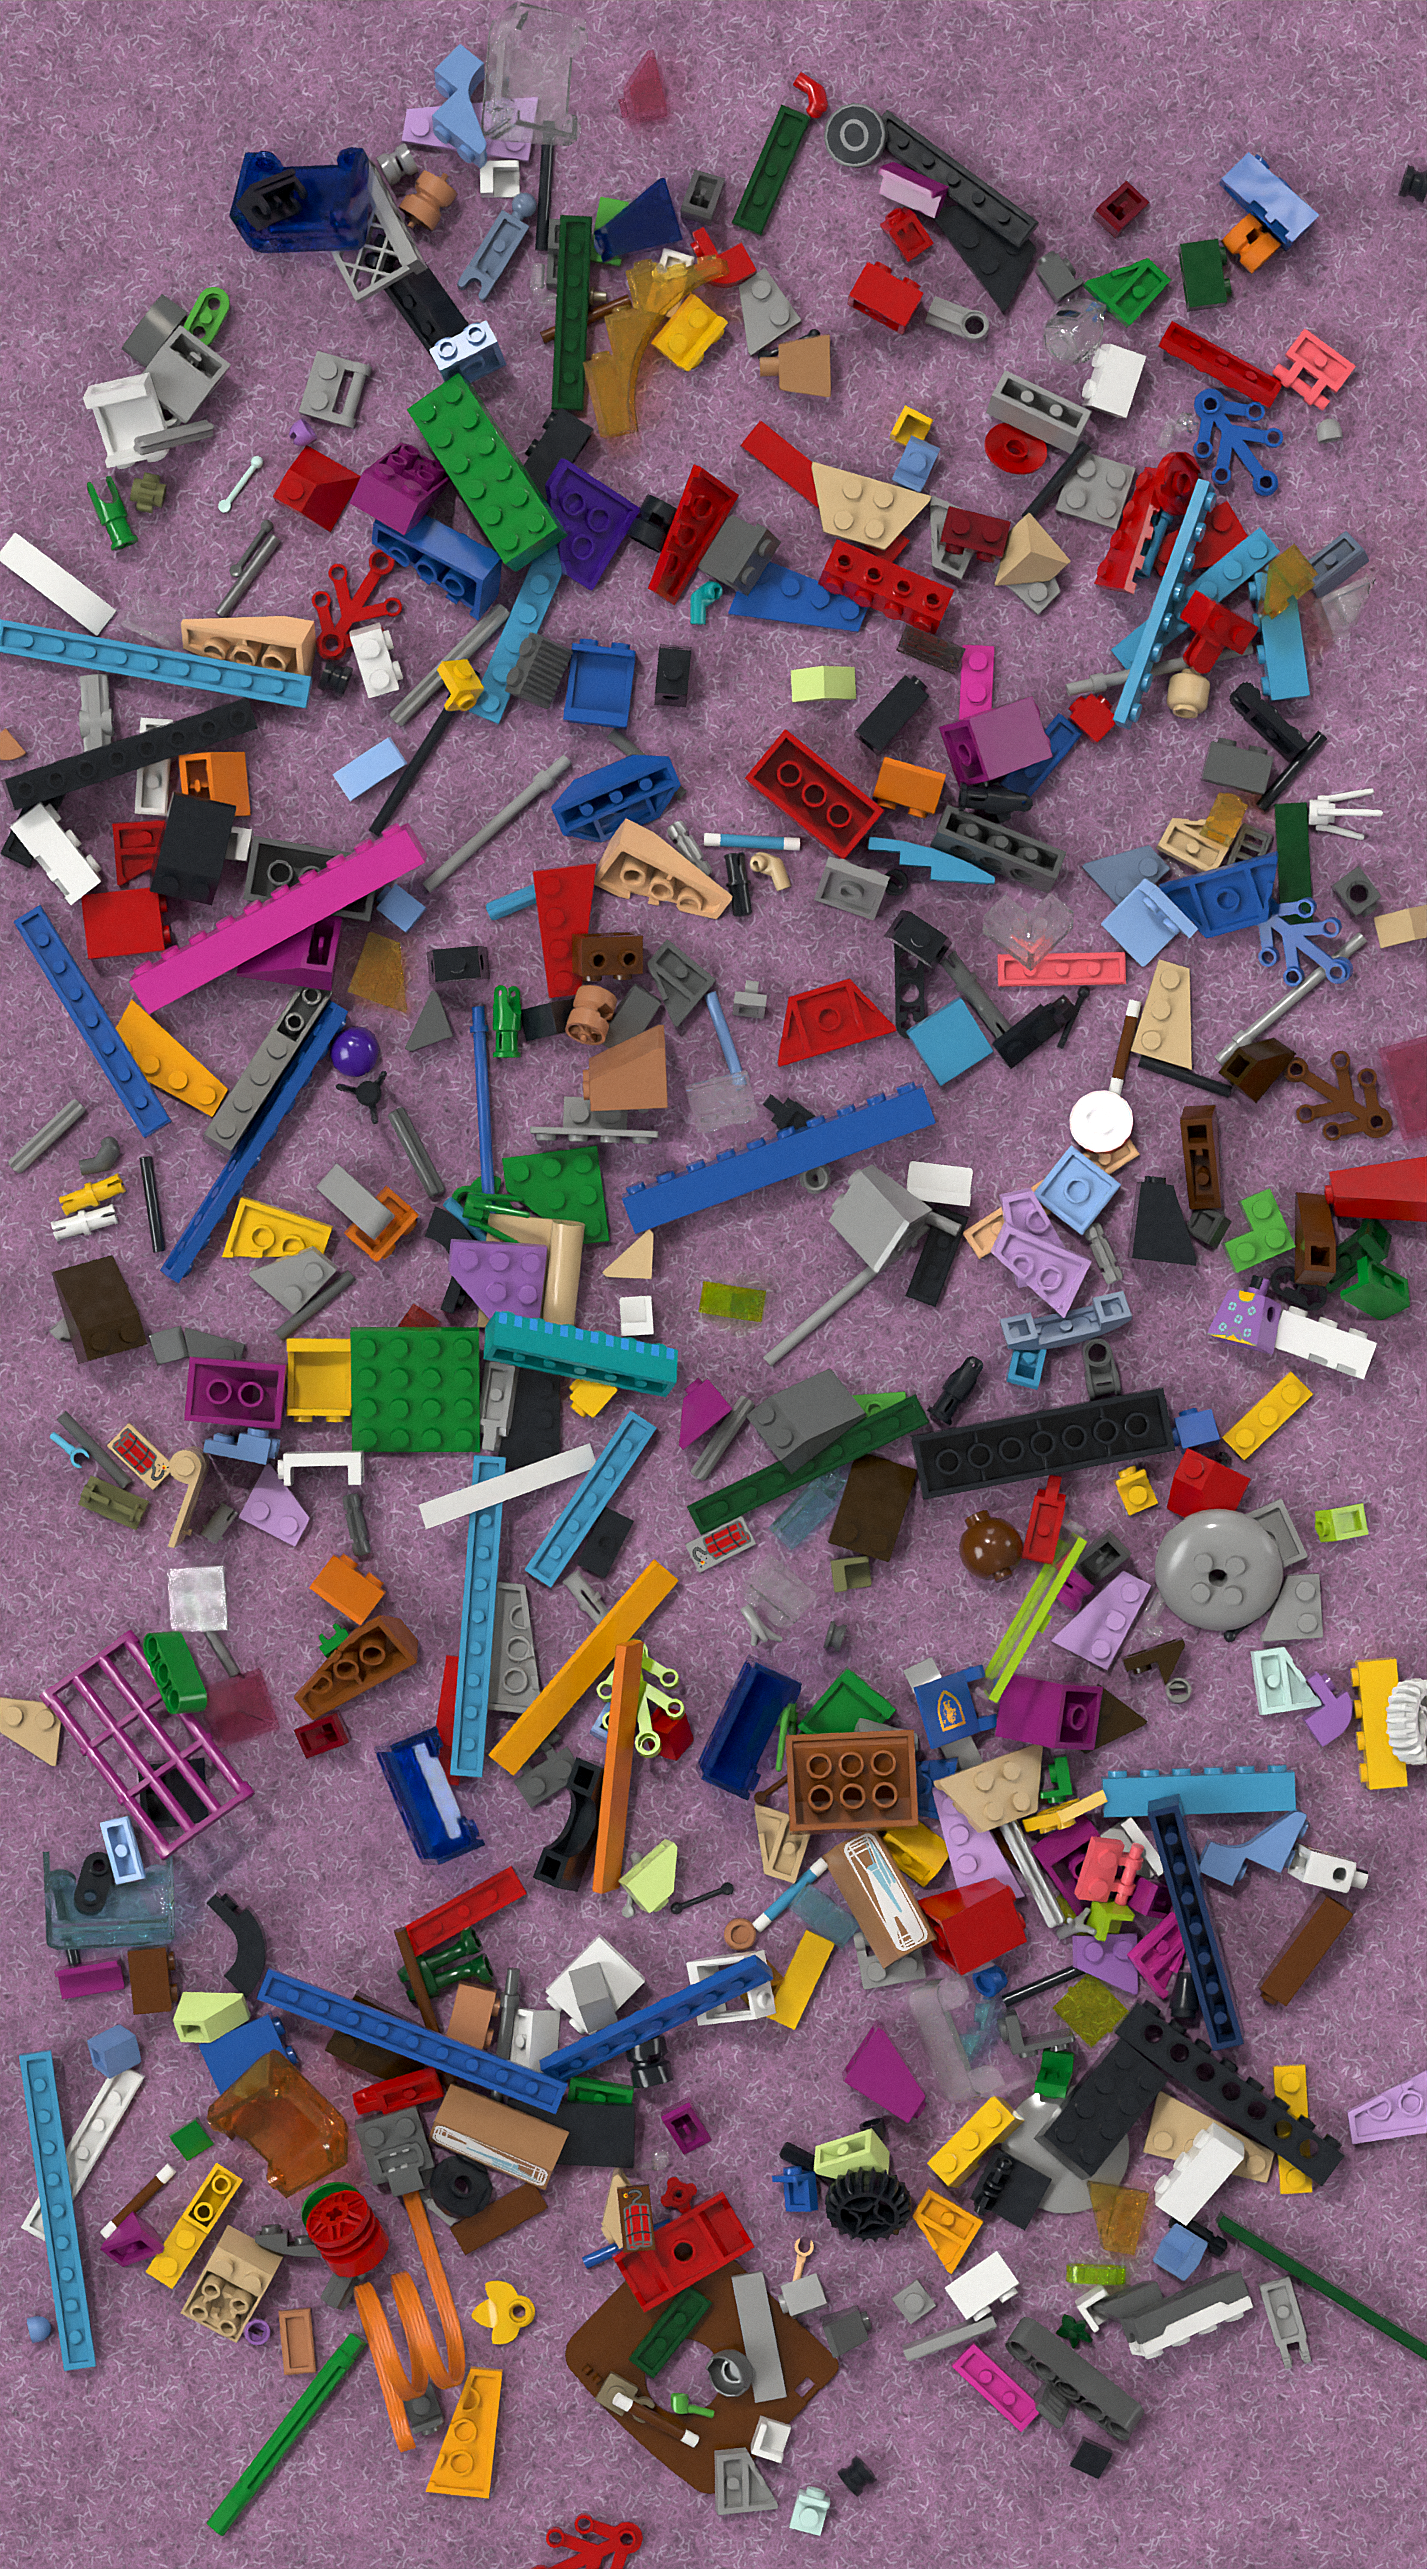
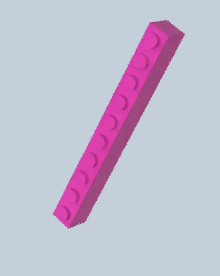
M398 823L389 826L381 832L383 835L381 838L373 842L370 838L360 842L354 847L355 852L346 857L343 854L333 857L326 862L327 867L323 870L316 872L315 869L304 873L298 878L300 882L289 888L285 884L271 892L272 898L261 903L259 899L255 900L243 908L245 913L236 918L228 915L215 924L216 929L208 933L205 930H201L188 938L189 943L181 948L174 945L160 954L162 958L158 961L151 963L150 960H147L133 969L134 974L129 983L148 1015L425 863L428 855L410 824L406 823L400 827Z

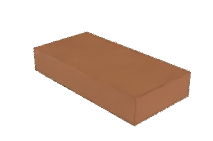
M311 2307L279 2310L284 2375L316 2372Z

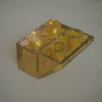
M1295 543L1271 561L1262 571L1257 612L1260 620L1267 615L1271 620L1274 619L1290 605L1287 601L1290 597L1294 596L1298 600L1315 586L1312 580L1318 573Z

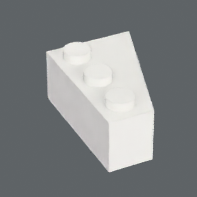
M39 802L15 821L10 828L34 859L47 872L51 881L55 882L63 892L69 904L72 905L101 882V876L98 872L102 868L91 854L85 857L78 849L82 843L72 830L69 829L65 832L58 824V821L62 818L52 805L48 804L45 807Z
M1290 1306L1288 1311L1281 1309L1274 1348L1356 1378H1365L1377 1345L1376 1342L1367 1340V1333L1350 1328L1349 1332L1336 1329L1337 1322L1320 1317L1318 1322L1306 1318L1307 1311Z

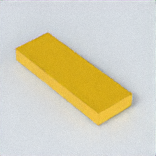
M805 1930L786 1970L784 1981L774 1997L776 2013L766 2016L767 2018L795 2030L835 1942L810 1930Z

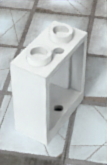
M764 1950L709 1956L687 1962L690 1985L718 1972L719 1965L735 1964L752 1955L758 1956L767 1964ZM770 1981L747 1992L750 2008L726 2011V2005L723 2003L697 2016L698 2026L753 2020L775 2014L774 1996Z

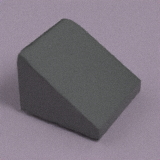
M1210 1208L1195 1209L1186 1227L1188 1234L1217 1249L1232 1221Z
M181 1326L148 1335L157 1366L189 1356Z

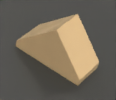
M1427 905L1373 917L1380 948L1427 938Z
M650 1229L645 1232L602 1273L606 1277L652 1279L654 1233Z

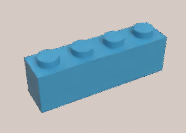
M1293 568L1254 573L1252 581L1247 582L1249 600H1255L1257 613L1252 614V623L1259 627L1257 632L1260 633L1261 645H1256L1258 664H1264L1265 677H1260L1262 695L1268 696L1269 703L1307 698L1310 696Z

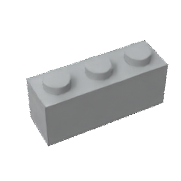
M1006 370L1000 378L986 410L987 414L1070 454L1076 448L1092 412Z

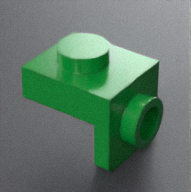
M1045 2048L1042 2053L1041 2068L1035 2081L1034 2093L1043 2094V2096L1050 2099L1066 2098L1072 2083L1075 2054L1061 2050L1051 2051L1049 2048Z

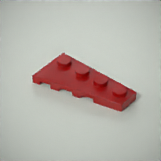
M1145 467L1136 480V489L1132 499L1126 504L1120 526L1110 539L1109 551L1105 559L1098 566L1097 578L1094 584L1099 587L1134 594L1137 584L1132 582L1135 569H1142L1145 559L1144 556L1140 555L1143 543L1151 540L1154 530L1151 517L1156 515L1161 507L1155 491L1157 468Z

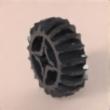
M860 2166L858 2172L848 2169L846 2175H838L837 2179L831 2182L825 2197L827 2219H830L831 2227L838 2228L840 2235L848 2233L850 2240L856 2237L861 2238L862 2242L866 2239H872L876 2243L880 2237L889 2240L891 2234L899 2235L901 2228H906L909 2215H911L910 2191L905 2186V2182H899L897 2175L888 2176L886 2169L882 2172H876L874 2166L870 2171H865Z

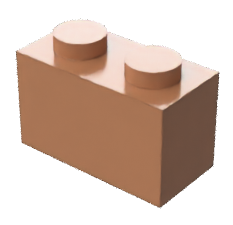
M460 1980L446 2036L482 2050L483 2047L490 2048L494 2029L488 2028L491 2016L497 2017L500 2007V1998L496 1997L497 1989Z

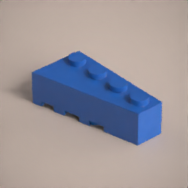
M424 515L420 522L405 535L377 519L373 522L372 544L402 566H413L420 579L428 585L432 582L439 585L448 592L446 598L454 604H457L459 601L471 609L469 615L479 621L498 597L503 560L494 549L470 539L466 534L459 533L442 524L439 520Z

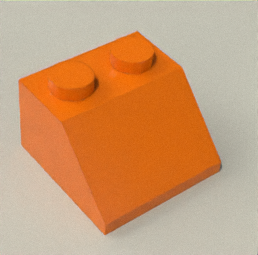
M884 757L872 798L878 800L877 805L880 807L895 810L896 805L908 808V815L926 819L927 814L933 816L946 774Z
M345 1553L341 1557L334 1554L309 1588L361 1626L386 1593L381 1588L384 1582L371 1572H368L366 1576L356 1569L358 1563Z

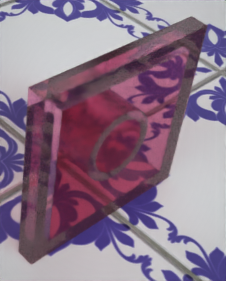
M260 1667L204 1686L207 1693V1705L204 1713L219 1748L280 1728Z

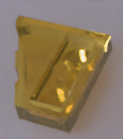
M369 931L347 992L406 1013L407 1004L404 994L400 943Z
M1088 2180L1087 2187L1101 2247L1108 2251L1135 2255L1149 2193L1145 2190Z

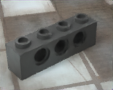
M948 804L939 820L930 847L1045 893H1049L1054 885L1066 855V851L968 812L958 811V808Z

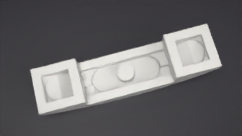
M17 533L13 534L0 551V561L96 636L99 635L116 613L114 608Z

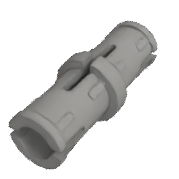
M576 1570L563 1581V1584L567 1586L580 1603L578 1605L580 1610H585L598 1626L609 1613V1609L600 1599L602 1595L599 1591L595 1592L580 1574V1571ZM581 1590L585 1592V1594L589 1597V1599L596 1606L599 1612H597L594 1609V1607L590 1604L587 1598L583 1595Z

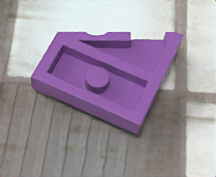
M1107 1933L1105 1942L1098 1941L1091 1934L1072 1935L1074 1968L1097 1977L1130 1994H1138V1970L1127 1956L1137 1945V1933Z

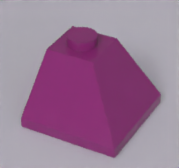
M698 1377L684 1389L688 1395L683 1398L679 1436V1446L682 1450L732 1410L731 1405L708 1378L702 1382Z

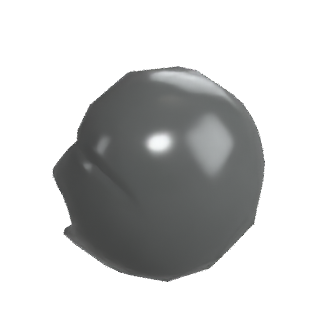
M725 2349L711 2356L710 2361L705 2367L709 2372V2379L715 2390L726 2397H739L749 2389L753 2380V2367L745 2355L734 2349Z

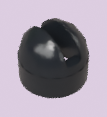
M892 869L885 875L890 877L892 874L904 885L900 888L894 881L889 879L885 892L889 895L897 896L907 889L908 877L903 871Z
M883 2118L871 2119L859 2125L860 2132L872 2128L880 2140H884L886 2126Z

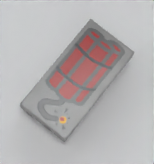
M741 1515L686 1543L685 1546L700 1573L755 1545L756 1542Z

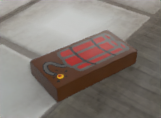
M649 2184L617 2187L623 2253L656 2250Z

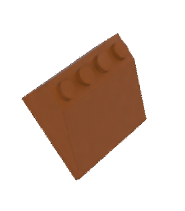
M914 1729L785 1735L790 1835L918 1830Z

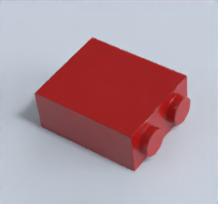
M150 887L83 895L81 902L88 959L115 958L158 953L167 950L166 944H172L170 925H164L163 912H168L167 896L150 892Z

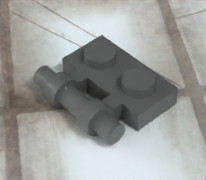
M556 1728L550 1732L528 1758L529 1760L543 1751L548 1759L534 1768L531 1767L527 1760L520 1768L523 1775L513 1781L530 1808L566 1786L576 1760L568 1746L557 1753L552 1747L554 1743L562 1739Z

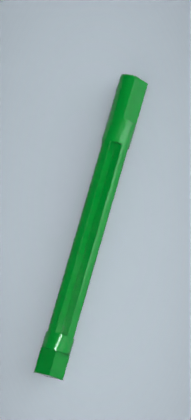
M350 2333L342 2345L336 2349L208 2519L206 2524L221 2536L226 2534L354 2364L357 2356L367 2345L357 2334Z

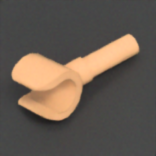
M800 2238L795 2241L794 2249L797 2253V2262L793 2281L802 2277L806 2257L814 2249L812 2241H810L809 2250L805 2253L800 2252L798 2249Z

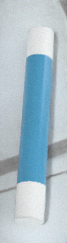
M705 833L704 846L800 851V838Z
M822 1857L752 1923L759 1932H762L828 1868V1864Z

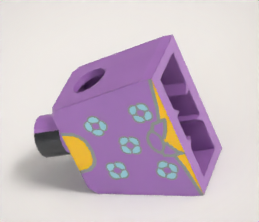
M1253 1275L1247 1292L1237 1289L1228 1290L1207 1335L1225 1344L1273 1355L1281 1305L1266 1297L1271 1281Z

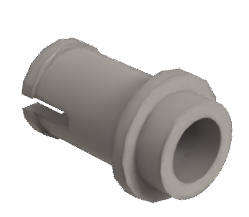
M221 1502L220 1507L208 1524L202 1525L204 1529L200 1534L215 1544L219 1540L223 1541L222 1535L239 1513Z

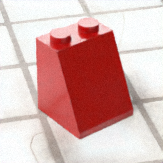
M995 1877L917 1901L937 1936V1939L930 1942L935 1956L961 1976L1027 1942L1023 1931L1026 1929L1025 1921L1018 1911L1016 1912L1014 1906L1016 1896L1008 1884L1004 1885Z

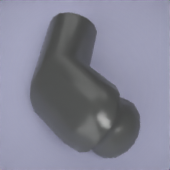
M104 1138L101 1141L102 1147L99 1149L96 1157L79 1160L82 1176L108 1171L113 1167L120 1155V1147L115 1138Z

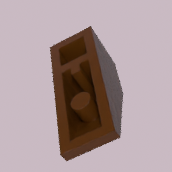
M1216 1105L1184 1106L1180 1118L1189 1209L1221 1208L1220 1148Z

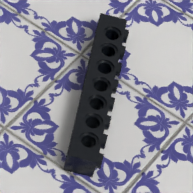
M242 698L2 779L1 782L11 811H15L258 729L248 698Z
M1147 1999L1144 2003H1141L1139 2000L1135 2001L1114 2030L1115 2034L1320 2186H1323L1345 2156L1343 2151L1340 2150L1342 2144L1328 2133L1325 2137H1322L1314 2131L1317 2126L1315 2123L1302 2114L1299 2118L1295 2117L1288 2111L1291 2106L1277 2095L1273 2099L1262 2092L1265 2087L1253 2077L1249 2076L1245 2080L1236 2073L1239 2067L1225 2057L1221 2061L1210 2054L1212 2047L1200 2038H1197L1195 2042L1185 2035L1187 2029L1176 2020L1171 2019L1168 2023L1159 2016L1161 2010ZM1156 2024L1162 2028L1163 2034L1160 2039L1151 2041L1145 2037L1144 2031L1149 2025ZM1181 2043L1187 2046L1189 2052L1186 2058L1176 2060L1170 2055V2050L1175 2044ZM1201 2063L1211 2064L1214 2067V2074L1208 2079L1198 2077L1196 2074L1198 2065ZM1228 2082H1235L1240 2086V2092L1234 2098H1227L1222 2094V2088ZM1254 2101H1260L1266 2106L1265 2113L1260 2117H1253L1248 2113V2107ZM1286 2120L1292 2125V2130L1287 2136L1275 2134L1274 2126L1278 2121ZM1307 2139L1314 2140L1318 2144L1317 2151L1310 2156L1300 2152L1301 2143Z

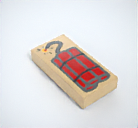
M128 1423L107 1445L152 1490L170 1473V1460L131 1423Z

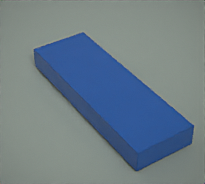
M1058 713L1044 730L1050 740V750L1053 757L1009 773L999 786H1004L1013 792L1026 793L1031 797L1082 736L1083 732Z

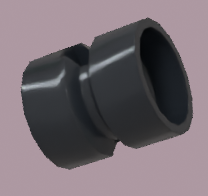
M647 494L639 508L641 517L634 518L626 535L643 546L661 554L677 508ZM654 516L663 521L662 526L659 527L650 522V518Z
M663 2034L625 2051L627 2061L633 2063V2067L629 2070L633 2088L651 2087L674 2079L670 2061L664 2059L668 2050Z

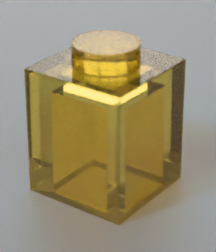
M1219 792L1199 835L1228 848L1248 805L1243 803L1242 799L1234 794Z

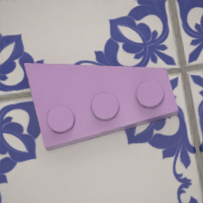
M1031 1188L999 1195L1004 1223L1065 1248ZM1014 1274L1015 1282L1018 1288L1028 1286L1022 1279H1020L1017 1275Z
M1122 1570L1050 1641L1108 1670L1151 1585Z
M1427 2069L1347 2110L1351 2143L1358 2144L1427 2133Z

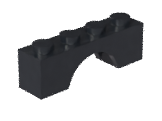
M576 1757L566 1784L571 1797V1809L567 1823L558 1838L543 1848L533 1878L558 1889L578 1892L598 1836L604 1764Z

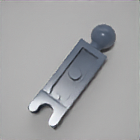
M526 192L519 193L513 198V212L511 215L501 210L479 249L458 280L457 287L460 290H465L471 282H479L482 287L478 296L482 303L487 301L496 283L530 229V226L522 222V220L532 216L536 211L537 202L531 194Z

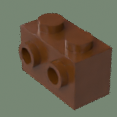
M633 931L572 934V972L583 976L584 981H601L603 975H613V979L630 980L632 979V974H643V935Z
M168 1944L129 1948L127 1955L133 2014L172 2011L175 2007L174 2003L179 2002L178 1984L172 1983L171 1971L176 1970L174 1951L169 1952Z

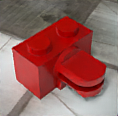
M1195 590L1179 616L1190 624V629L1196 633L1183 654V660L1196 672L1208 673L1225 647L1243 655L1259 627L1235 611Z

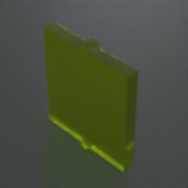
M1088 1973L1073 1987L1069 1986L1068 1992L1052 2007L1090 2047L1094 2046L1107 2032L1111 2033L1113 2031L1112 2027L1128 2012L1121 2002L1096 1977Z

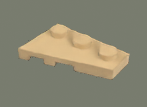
M1158 960L1132 1043L1131 1052L1192 1070L1189 968Z

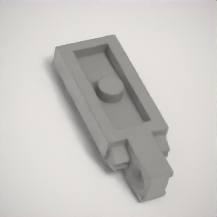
M490 1361L485 1363L480 1396V1433H484L483 1450L499 1452L503 1436L508 1437L520 1368L518 1366Z

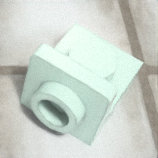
M808 2486L807 2490L799 2489L789 2528L818 2536L821 2535L827 2509L830 2506V2497L825 2496L826 2492L824 2490Z

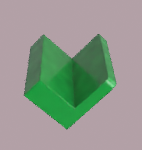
M1368 1256L1357 1260L1359 1282L1340 1292L1341 1299L1377 1320H1384L1410 1307L1408 1279L1380 1263L1377 1265Z

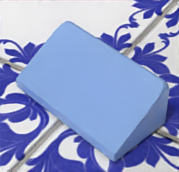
M130 1815L101 1822L100 1827L116 1885L146 1878Z

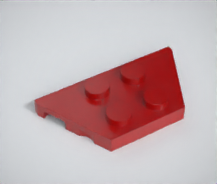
M850 978L788 997L777 1061L778 1067L886 1035L897 1030L894 1024L883 1015Z

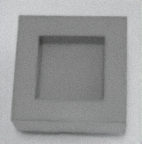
M917 2278L891 2297L910 2324L936 2306V2303Z

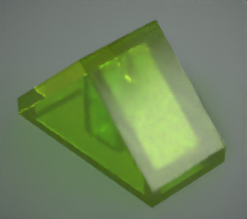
M703 1281L698 1312L761 1322L766 1291Z

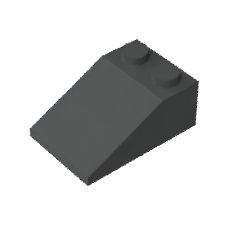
M831 1368L770 1396L746 1415L791 1474L867 1416Z

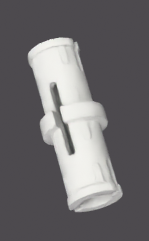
M113 1204L90 1212H85V1210L78 1211L76 1216L52 1221V1230L56 1231L66 1228L53 1232L56 1241L84 1233L86 1236L92 1234V1230L118 1224Z

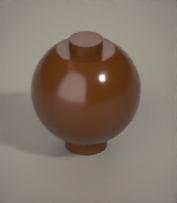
M982 1510L967 1517L964 1520L967 1530L962 1534L959 1543V1554L965 1568L972 1575L980 1579L995 1580L996 1583L1012 1577V1571L1019 1565L1023 1552L1022 1539L1017 1529L1010 1522L1002 1518L991 1517L988 1510Z

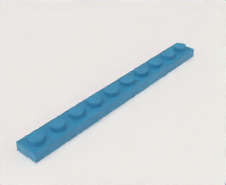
M0 619V653L304 709L308 707L313 680L311 676Z
M474 1455L472 1485L505 1474L506 1457ZM503 1502L472 1512L469 1515L450 1775L483 1777Z
M52 2050L19 2054L63 2367L64 2371L95 2367L96 2358Z

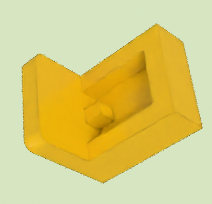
M467 659L442 661L437 671L451 693L444 704L447 711H467L471 709L484 690V686Z

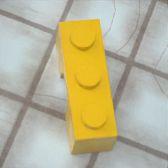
M993 2095L927 2164L947 2186L959 2188L980 2166L977 2162L982 2155L993 2145L1003 2143L1025 2120L1004 2098Z

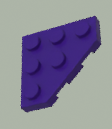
M561 458L546 482L545 489L550 508L568 534L567 537L557 543L562 573L586 589L593 591L625 537L631 523L638 515L640 507L568 460Z

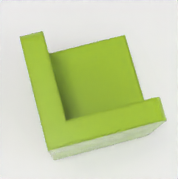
M1108 1898L1107 1902L1092 1901L1091 1912L1088 1914L1086 1925L1097 1930L1094 1937L1098 1941L1105 1942L1107 1933L1119 1934L1122 1921H1134L1135 1914L1127 1905H1118L1114 1902L1115 1899Z

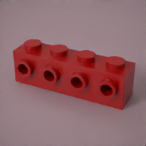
M839 539L836 540L818 582V585L823 586L832 594L846 596L862 607H871L882 612L892 620H901L912 625L918 631L933 635L936 634L954 592L949 587Z

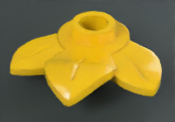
M499 2280L486 2282L485 2290L489 2299L480 2303L474 2309L471 2316L479 2324L493 2328V2344L509 2343L516 2338L520 2328L529 2325L533 2321L535 2306L528 2297L518 2295L514 2287L507 2282ZM516 2306H522L525 2308V2314L518 2317L513 2313V2309Z

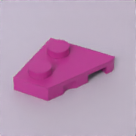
M1171 1911L1127 1954L1153 1992L1162 2000L1169 1993L1165 1988L1172 1973H1178L1182 1964V1957L1185 1953L1175 1913Z

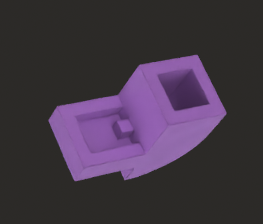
M1314 1671L1305 1678L1322 1702V1705L1304 1716L1302 1720L1318 1743L1324 1747L1341 1735L1348 1727L1352 1717V1702L1347 1691L1344 1689L1334 1696L1332 1691L1336 1687L1325 1673L1320 1676L1317 1671Z

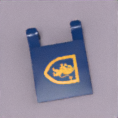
M982 1664L974 1667L970 1666L913 1687L931 1749L997 1726V1714L984 1715L977 1718L967 1682L985 1677Z

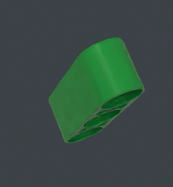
M179 1631L146 1634L143 1640L144 1655L168 1712L171 1714H183L204 1711L207 1705V1693L182 1633Z

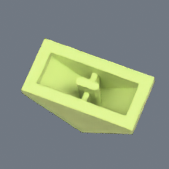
M818 666L791 670L792 703L856 699L855 667Z

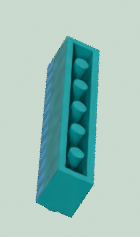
M495 1311L486 1325L485 1360L661 1397H667L677 1383L678 1350L668 1348L663 1344L644 1343L631 1337H616L607 1335L603 1331L583 1330L570 1324L550 1323L542 1318L517 1316L509 1311Z

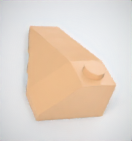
M628 819L623 821L612 836L595 870L594 885L618 897L629 899L630 894L634 893L649 897L648 904L659 906V901L673 902L677 904L679 911L712 919H718L733 897L654 832Z

